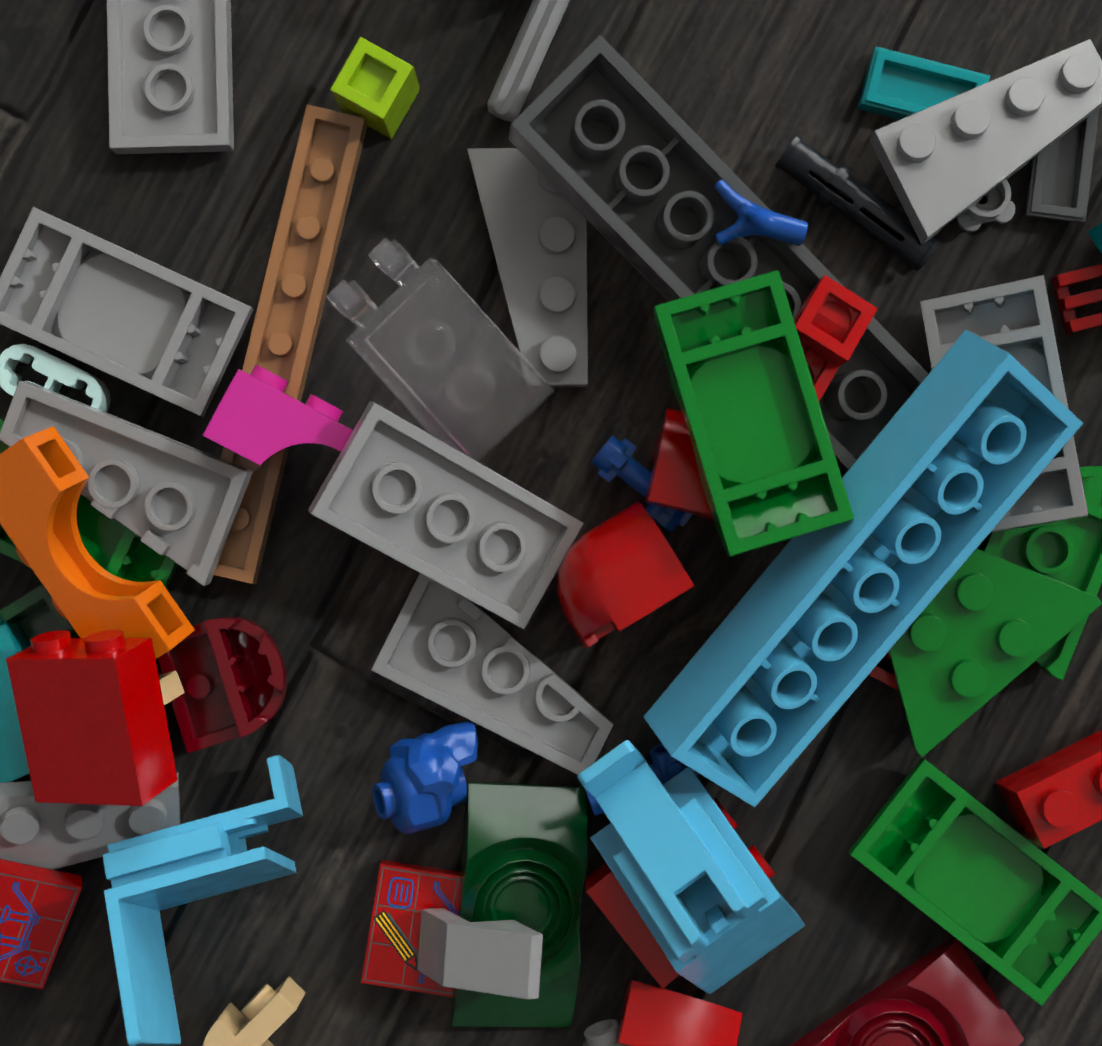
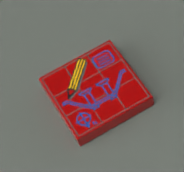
M0 859V982L38 989L44 988L81 892L82 876Z
M382 859L379 867L361 983L452 997L453 988L441 986L418 971L417 967L422 909L445 908L458 915L460 872Z

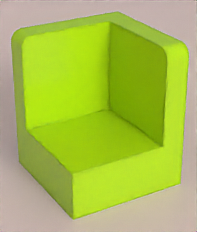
M360 37L330 90L342 112L365 118L370 128L392 139L415 100L420 86L414 66Z

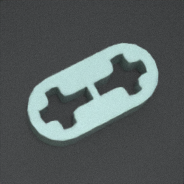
M27 344L13 345L4 350L0 355V387L11 396H14L18 382L22 381V377L15 373L17 364L19 362L29 364L33 360L32 368L48 376V379L44 386L34 382L31 383L59 393L63 384L77 390H82L87 383L88 386L85 393L93 398L91 407L106 413L108 412L111 402L110 392L106 384L97 376L44 350Z

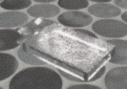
M384 238L368 256L380 270L400 287L379 307L375 305L363 288L354 280L349 284L342 280L326 297L343 316L358 327L346 341L429 434L479 462L555 391L436 258L429 257L419 266L397 240L393 239L390 242L387 238Z

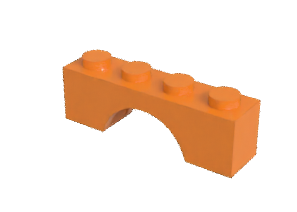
M54 426L22 438L0 454V524L15 544L17 555L21 561L34 571L51 595L56 611L69 621L80 638H85L90 634L105 630H122L125 638L152 637L155 659L170 651L195 631V629L161 580L136 582L119 578L102 568L88 553L78 530L77 506L80 494L90 477Z

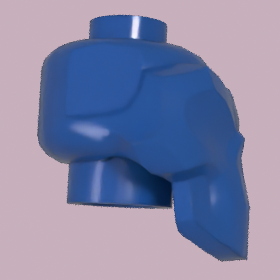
M468 720L447 725L433 733L418 735L414 739H401L389 748V759L382 766L380 782L372 787L374 806L382 820L389 818L397 830L404 834H413L444 824L450 817L452 806L465 803L467 799V784L461 766L474 762L477 759L478 750L476 728L472 721Z

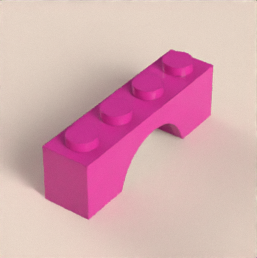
M255 364L250 375L240 369L237 370L203 436L260 465L276 452L297 444H321L341 452L353 430L338 422L343 413L342 410L310 394L306 404H303L283 393L289 383L288 381Z

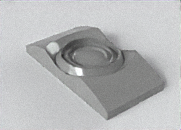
M35 207L32 208L0 276L1 325L202 417L206 414L254 310L251 306Z
M1044 275L920 301L932 369L962 333L968 330L1010 353L1068 408ZM1074 435L990 533L1088 517Z

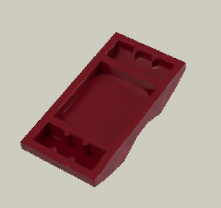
M953 936L789 1046H1019L1024 1041V1038L960 941Z

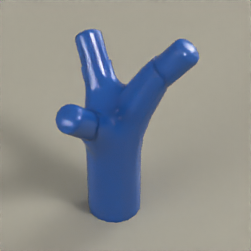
M719 180L715 184V190L738 215V220L734 225L716 234L718 244L723 245L738 237L767 236L796 246H800L803 243L808 229L807 222L773 212L749 201L734 191L724 180Z

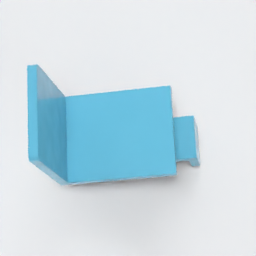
M626 740L577 776L582 786L595 797L611 822L590 837L675 971L706 993L711 994L805 926L797 912L776 890L690 767H687L662 785L642 754L629 740Z
M276 755L267 758L274 799L107 845L108 853L102 854L106 879L111 880L112 885L111 889L104 890L129 1046H175L181 1044L160 911L297 873L293 860L264 846L247 851L245 838L268 832V826L303 816L293 766L282 756Z

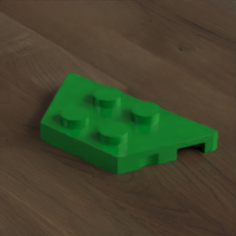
M1102 466L1079 467L1088 517L989 533L982 541L979 550L1097 596L1102 584ZM1088 616L1035 661L1046 675L1063 680Z
M976 549L887 652L891 658L895 673V684L899 699L903 703L911 733L912 747L921 757L925 756L1102 605V601L1095 595Z

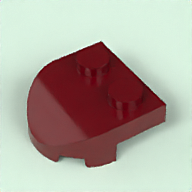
M221 617L206 620L192 625L195 631L170 651L158 657L162 673L176 670L185 691L184 694L171 702L187 753L238 737H245L269 723L280 710L287 686L284 662L273 638L257 623L241 617Z

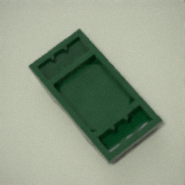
M467 781L458 916L469 922L515 920L543 934L538 999H522L453 988L450 1023L452 1026L571 1028L581 967V896L588 864L586 790L583 786Z

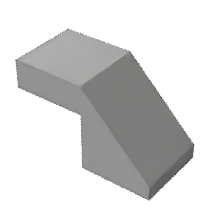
M445 908L422 909L417 970L444 987L522 999H538L543 934L515 920L469 922Z

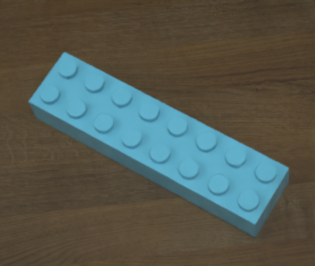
M965 330L843 476L842 480L854 519L793 537L644 715V719L670 756L753 807H756L1082 426L1083 422L1010 353Z

